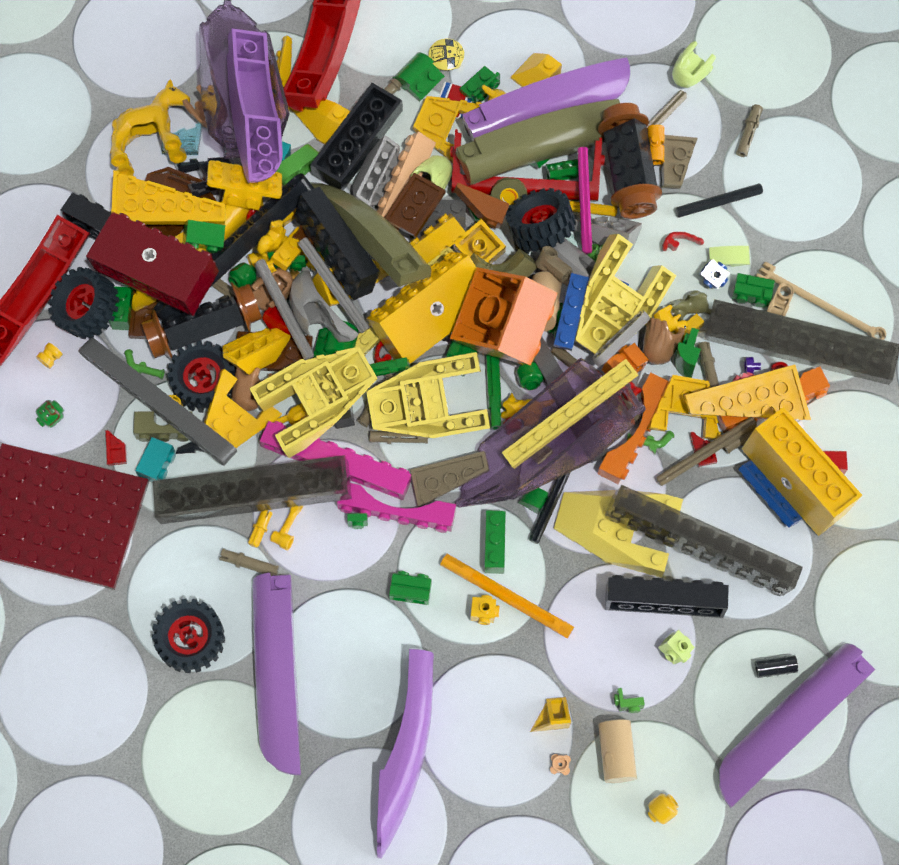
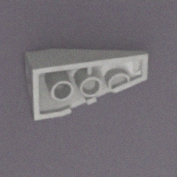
M573 212L576 225H574L575 230L581 233L580 213ZM591 216L592 241L601 246L604 245L609 235L619 234L633 244L629 252L633 250L642 228V223L619 218L618 222L609 221L608 217L602 216V218H592Z

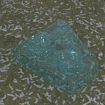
M200 123L195 124V128L189 130L183 128L172 133L179 136L182 143L181 148L185 150L186 155H199L202 125ZM162 142V154H168Z

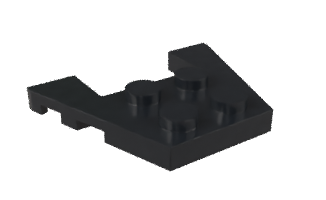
M232 157L208 158V161L198 162L196 158L190 159V162L174 163L176 170L183 173L198 170L203 181L188 184V191L192 196L199 197L219 189L207 185L208 162L213 160L235 164Z

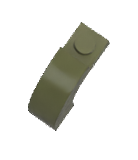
M518 249L508 261L502 264H490L474 253L470 256L476 268L479 267L529 277L537 268L535 260L521 249Z

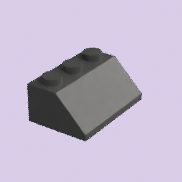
M441 200L417 237L420 238L424 235L423 231L430 225L434 227L439 223L438 219L445 213L447 215L451 213L465 230L466 204L462 200Z

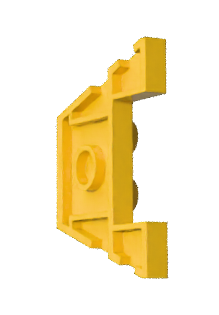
M426 96L412 129L415 132L419 131L436 142L434 148L453 163V157H450V147L454 146V144L447 142L446 139L457 114H464L479 108V104L482 103H469L466 100L452 101L449 98Z
M222 369L204 423L237 448L265 428L268 421H275L282 413L272 406L264 412L262 410L257 418L253 417L227 396V393L238 379L227 370Z
M678 375L670 376L648 429L665 432L667 430L668 414L674 413L703 418L702 438L715 440L720 437L721 432L718 430L717 416L689 414L684 397L687 394L709 389V381Z

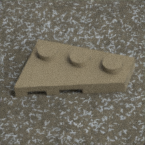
M665 135L662 187L681 188L698 138Z

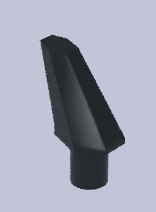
M193 442L178 447L176 454L204 451Z

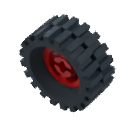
M543 188L539 192L533 190L530 191V195H522L521 200L516 199L514 201L515 205L508 207L509 211L506 212V221L515 245L517 244V247L520 249L523 247L525 251L531 248L532 252H537L539 248L542 250L544 246L554 248L556 243L562 244L565 242L564 238H569L571 232L575 230L574 225H576L569 199L561 190L554 191V188H549L548 191H545V188Z
M77 267V271L71 269L69 270L70 275L63 274L61 276L63 280L61 282L57 280L55 283L57 286L56 290L52 289L50 293L53 295V299L48 301V304L52 305V307L48 308L49 313L52 314L50 318L57 327L82 339H86V337L94 338V333L98 336L102 334V328L107 330L109 320L114 321L113 312H118L119 308L115 306V303H119V297L115 296L118 294V290L114 288L113 282L90 268ZM84 301L91 305L90 309L83 305L82 302Z
M197 341L196 346L189 344L186 350L181 347L178 349L179 356L174 354L171 358L173 364L169 363L168 365L169 373L167 374L173 394L180 398L183 407L187 405L191 411H194L196 407L199 413H204V408L209 409L221 370H227L234 377L236 373L235 366L223 358L221 346L216 343L215 347H213L211 341H206V345H203L202 341ZM210 370L216 373V380L213 384L211 383L213 379ZM193 373H195L196 375L194 376L197 385L196 387H194L190 383V379ZM232 387V388L230 389V391L227 393V396H228L230 399H231L230 393L232 394L233 387Z
M187 598L181 599V604H177L174 601L171 603L173 607L168 609L165 606L162 609L164 614L162 616L158 614L156 617L157 624H153L152 630L154 634H152V640L155 650L166 665L170 668L172 666L175 671L180 672L184 670L185 673H191V670H195L196 673L201 672V667L209 668L211 666L210 662L212 660L216 662L219 658L218 652L222 653L224 649L222 643H225L223 625L212 607L209 608L203 601L201 604L197 599H192V602H188ZM186 625H196L200 627L203 631V636L199 637L197 631L194 628L192 630L190 626ZM192 634L193 638H189L187 640L186 636H190ZM179 637L184 646L187 644L188 648L193 649L185 650L176 645V638Z

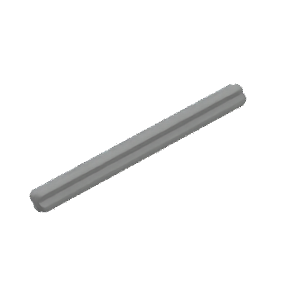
M303 238L300 240L298 245L361 333L367 331L370 326L309 239Z
M264 259L258 260L255 266L304 360L313 358L314 353Z

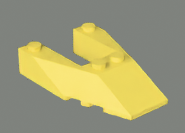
M619 234L609 235L598 254L588 281L575 336L576 342L594 354L640 311L644 310L652 318L676 277L674 273L663 265L652 266L637 292L617 279L614 275L633 245Z
M360 347L337 351L335 354L326 356L319 355L316 356L317 358L308 360L301 359L250 388L263 412L297 393L308 413V417L275 435L288 458L306 449L331 428L377 380Z
M478 353L419 362L410 369L366 391L373 429L428 438L490 429L488 409L449 416L443 384L444 378L481 372Z
M633 490L564 492L554 529L571 541H575L583 546L585 550L590 553L592 552L605 563L662 578L669 553L632 544L631 540L638 514L676 524L683 499L666 494Z

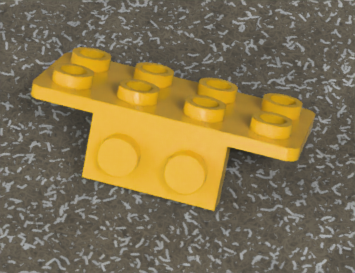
M210 160L208 162L207 185L224 189L222 203L226 205L259 210L262 196L276 199L281 198L282 174L275 172L264 181L251 183L247 182L243 166Z

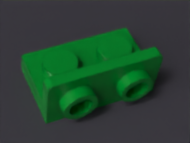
M484 66L460 88V92L472 103L482 102L487 97L482 86L485 85L491 89H497L500 85V73L496 72L494 74Z
M578 159L546 164L547 179L567 180L578 178Z

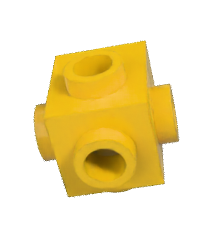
M482 595L481 598L472 597L471 621H478V624L481 625L494 623L495 617H499L500 608L499 605H496V599H492L493 597L489 595Z

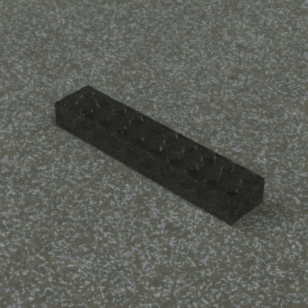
M714 299L704 340L813 367L820 366L821 369L887 385L893 381L899 356L898 343Z
M345 455L153 481L155 519L160 524L352 499L349 462Z
M621 485L613 494L605 513L609 520L615 523L621 522L626 524L630 530H639L650 539L657 538L668 547L681 549L683 554L694 555L703 563H712L721 571L732 572L735 574V577L741 580L747 579L753 582L752 584L756 587H765L776 596H784L795 589L803 569L802 566L624 485Z

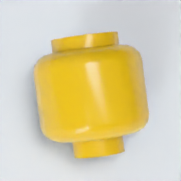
M661 793L649 802L648 815L653 822L658 821L661 824H666L678 814L677 808L679 805L672 795Z

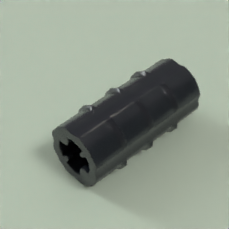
M796 656L756 660L755 670L757 678L798 673Z

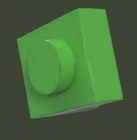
M618 688L617 694H614V704L619 707V711L637 713L640 712V709L644 708V697L623 699L622 688Z

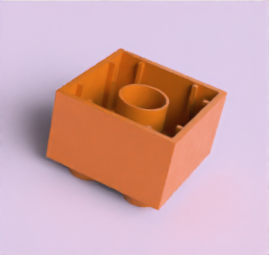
M477 267L450 339L482 354L531 366L533 358L540 350V339L546 323L554 313L553 304L557 292L525 276Z

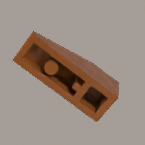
M457 183L454 192L489 228L499 229L505 218L509 203Z

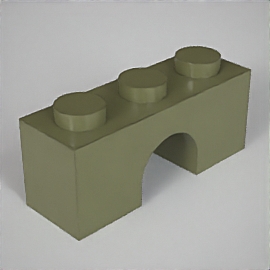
M154 411L134 413V435L136 440L148 442L152 437L163 442H167L169 439H177L181 442L189 440L170 424L165 426L156 424L157 418Z

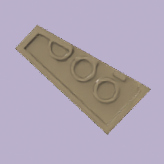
M482 451L410 469L418 507H422L490 471L486 452Z

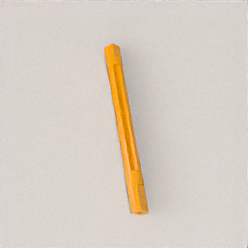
M446 554L442 559L440 565L544 624L568 639L574 626L540 608L453 556Z

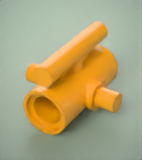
M656 124L649 125L647 133L653 165H661L664 163L663 144L665 127Z

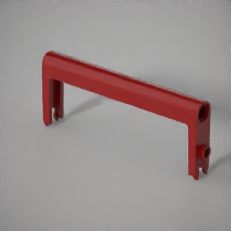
M455 129L454 146L450 147V157H453L451 193H455L454 189L457 183L491 195L493 185L498 180L506 177L494 176L470 185L466 175L460 173V162L456 156V148L461 146L462 135L458 133V129ZM599 138V141H595L592 181L589 182L590 201H598L600 168L604 166L605 155H601L602 138ZM516 178L524 183L527 188V196L533 190L539 192L543 188H545V191H548L549 188H554V191L561 190L562 193H565L569 200H580L579 181Z

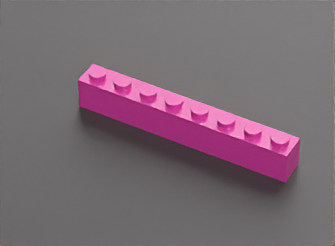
M268 421L260 439L261 447L288 457L275 436L287 429V427L278 421L274 423ZM320 438L303 451L290 457L400 500H404L412 481L411 474L404 468L397 469L391 467L392 465L388 462L375 461L369 455L363 454L362 456L356 454L353 449H343L332 441L324 442Z

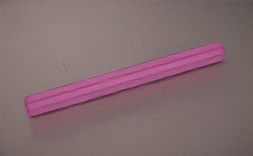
M579 147L578 174L582 251L585 254L592 253L588 148Z

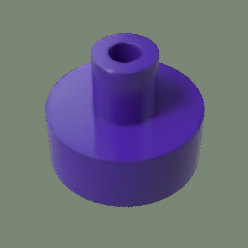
M753 357L744 358V373L750 372L754 374V370H761V362L754 363Z

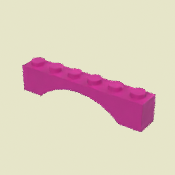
M342 481L337 500L338 509L344 513H367V517L376 516L383 521L396 520L402 525L415 524L421 529L435 528L436 531L441 533L452 531L456 513V504L435 501L418 508L393 507L376 500L361 485Z

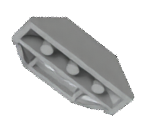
M383 136L367 155L353 183V195L369 206L378 205L379 200L386 192L384 189L392 178L391 172L399 162L400 146L387 136Z

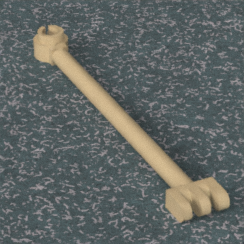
M764 262L762 265L764 268H760L759 273L756 274V277L775 280V283L779 285L782 283L791 284L795 294L868 333L871 340L875 343H882L886 338L887 333L884 328L871 327L774 273L776 267L768 262ZM874 335H879L881 338L878 339Z

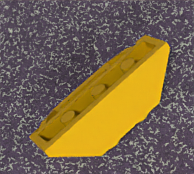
M273 328L271 331L248 333L222 347L223 358L250 375L255 368L262 369L276 362L290 340V335L278 328Z

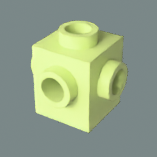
M680 630L669 634L658 648L665 654L666 659L675 665L679 662L685 663L692 656L690 652L695 647L687 636L683 635Z

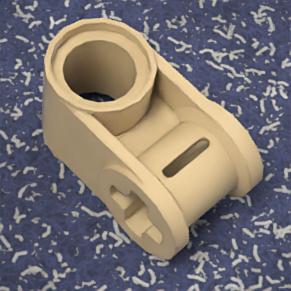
M782 283L779 285L766 315L771 314L784 321L794 294V288L791 284ZM785 291L789 296L785 297L780 292Z

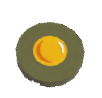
M506 177L498 180L493 185L491 196L509 203V206L515 205L514 201L516 199L521 200L522 195H527V188L519 179Z

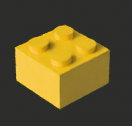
M482 219L466 231V236H460L453 244V249L456 252L469 255V257L474 253L490 264L506 252L505 244Z

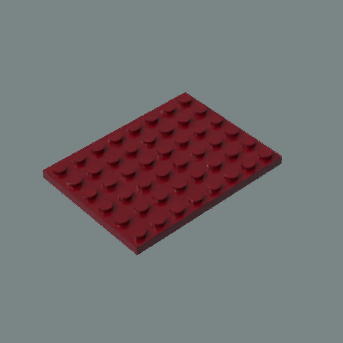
M2 443L0 447V561L115 590L147 491L149 479Z

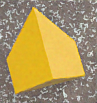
M566 697L546 699V704L530 732L570 728L571 718Z

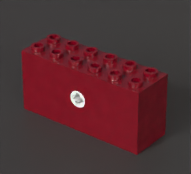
M113 211L86 255L95 271L191 316H194L219 272L215 265L216 263L212 259V255L207 251L202 250L200 252L189 243L183 244L172 235L165 236L154 227L150 229L139 220H130L126 214H117Z

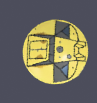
M440 39L430 47L429 57L434 61L433 64L439 70L458 69L464 60V49L460 43L453 39Z

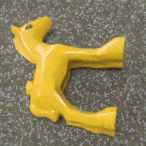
M171 79L167 82L165 89L158 92L150 105L127 109L118 118L113 120L112 147L110 150L111 164L116 167V171L120 172V174L133 176L134 174L132 164L125 153L126 146L137 137L152 135L156 132H159L170 161L177 164L186 160L187 155L185 150L181 148L182 143L179 136L171 133V120L168 109L171 106H184L182 102L184 99H187L190 103V97L177 87H174Z

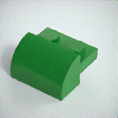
M418 52L393 79H397L401 83V87L404 90H408L420 102L445 76L433 64L434 61L429 56Z
M344 321L350 328L359 332L353 324ZM327 328L319 329L313 358H317L316 356L319 355L326 356L335 354L337 351L355 348L357 337L352 341L339 342Z
M691 328L690 334L686 333L683 343H678L674 364L677 371L684 377L692 378L701 351L700 348L694 347L699 329Z

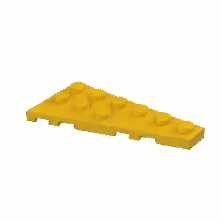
M113 170L111 213L112 211L117 214L124 213L130 220H139L144 224H185L187 220L225 224L226 206L224 203L192 196L191 193H182L174 188L151 181L136 179L135 176L123 175Z
M796 365L684 395L689 414L770 418L784 407L795 420H811Z

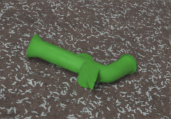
M131 349L124 351L127 364L137 372L163 379L165 369L159 370L147 367L145 362L135 364L133 351Z
M667 431L659 441L654 440V437L650 435L646 438L644 446H648L649 450L655 455L657 448L664 447L674 438V433ZM628 433L627 441L633 436Z

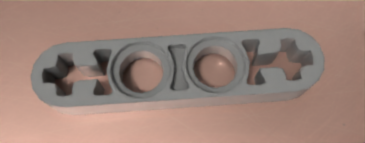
M644 310L637 313L593 355V362L598 367L606 363L650 320L649 315Z

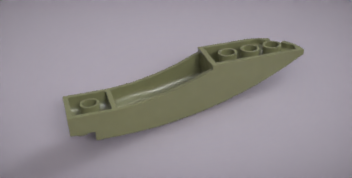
M619 99L573 106L499 128L475 137L474 141L457 147L456 156L470 185L528 164L575 154L578 152L579 147L590 148L595 146V141H599V138H602V143L605 142V137L598 132V126L604 120L603 112L608 107L619 104L620 101Z
M310 182L314 188L320 187L362 247L381 265L398 287L431 276V267L404 236L375 209L341 189L318 182Z

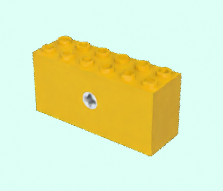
M449 252L440 263L430 266V277L404 286L398 295L388 298L385 301V305L371 311L370 316L366 319L393 359L407 357L411 364L453 331L476 271V266L469 255Z
M783 407L754 429L742 450L813 531L820 536L845 516L863 495L804 431V422L799 419L795 420Z

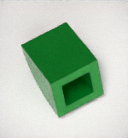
M530 485L518 503L538 514L548 498V492Z

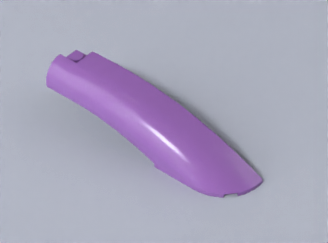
M232 28L228 34L229 52L227 54L231 112L243 170L247 182L254 183L270 178L281 164L283 156L281 122L276 111L270 80L267 33Z
M627 57L606 61L529 84L479 104V108L462 114L463 122L472 141H474L475 137L535 116L587 103L617 99L625 91L629 82V61Z
M264 573L252 580L259 744L264 758L278 771L290 775H301L291 575L271 576L270 573Z
M843 644L726 755L719 769V788L730 808L876 670L861 655L863 653L861 649L853 644Z
M409 649L408 690L401 727L384 770L379 772L377 858L382 859L406 814L426 753L432 714L434 654L426 650Z

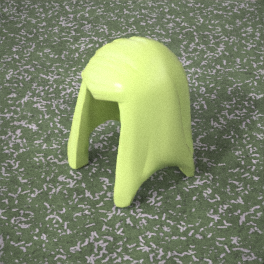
M693 41L686 47L674 65L672 77L674 82L680 87L688 88L697 84L713 69L712 64L716 59L715 55L711 54L706 62H704L703 59L693 52L694 48L698 45L696 41Z
M433 155L422 162L410 176L413 173L427 172L429 174L425 179L445 189L452 176L453 168L451 162L446 157Z

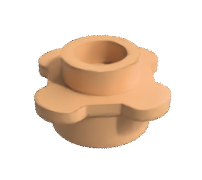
M554 754L551 756L552 767L550 772L552 774L562 773L563 775H568L570 773L569 762L571 758L568 755L558 756Z

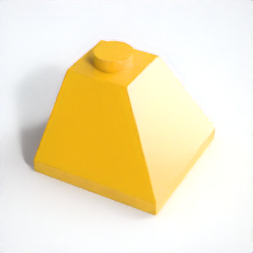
M533 53L511 76V79L521 87L561 74L562 64L549 54Z

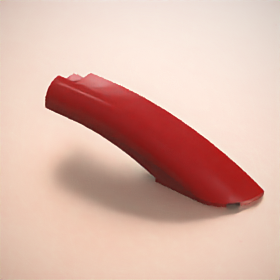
M314 0L302 48L281 93L283 101L290 108L303 112L305 107L318 108L320 102L326 100L344 59L361 0Z
M59 215L55 217L21 273L0 299V366L16 348L43 311L49 299L53 296L50 294L52 289L56 290L57 288L55 283L57 280L60 282L63 280L61 276L67 274L90 236L89 232Z

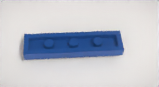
M571 273L554 347L572 351L590 277Z
M752 461L743 464L738 469L744 479L750 482L755 488L756 493L763 497L769 508L775 511L780 517L781 522L787 525L788 528L803 519Z

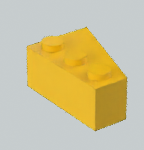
M451 213L449 215L443 214L438 219L439 223L434 227L430 225L423 231L424 235L420 238L416 237L409 242L427 264L440 255L445 248L451 247L460 236L464 237L467 235L466 231Z

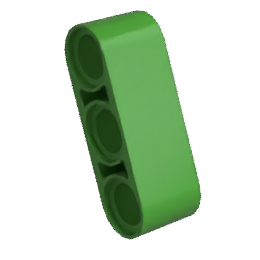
M306 144L283 160L276 171L282 174V185L285 186L294 176L300 173L306 175L310 172V164L319 152L311 145Z

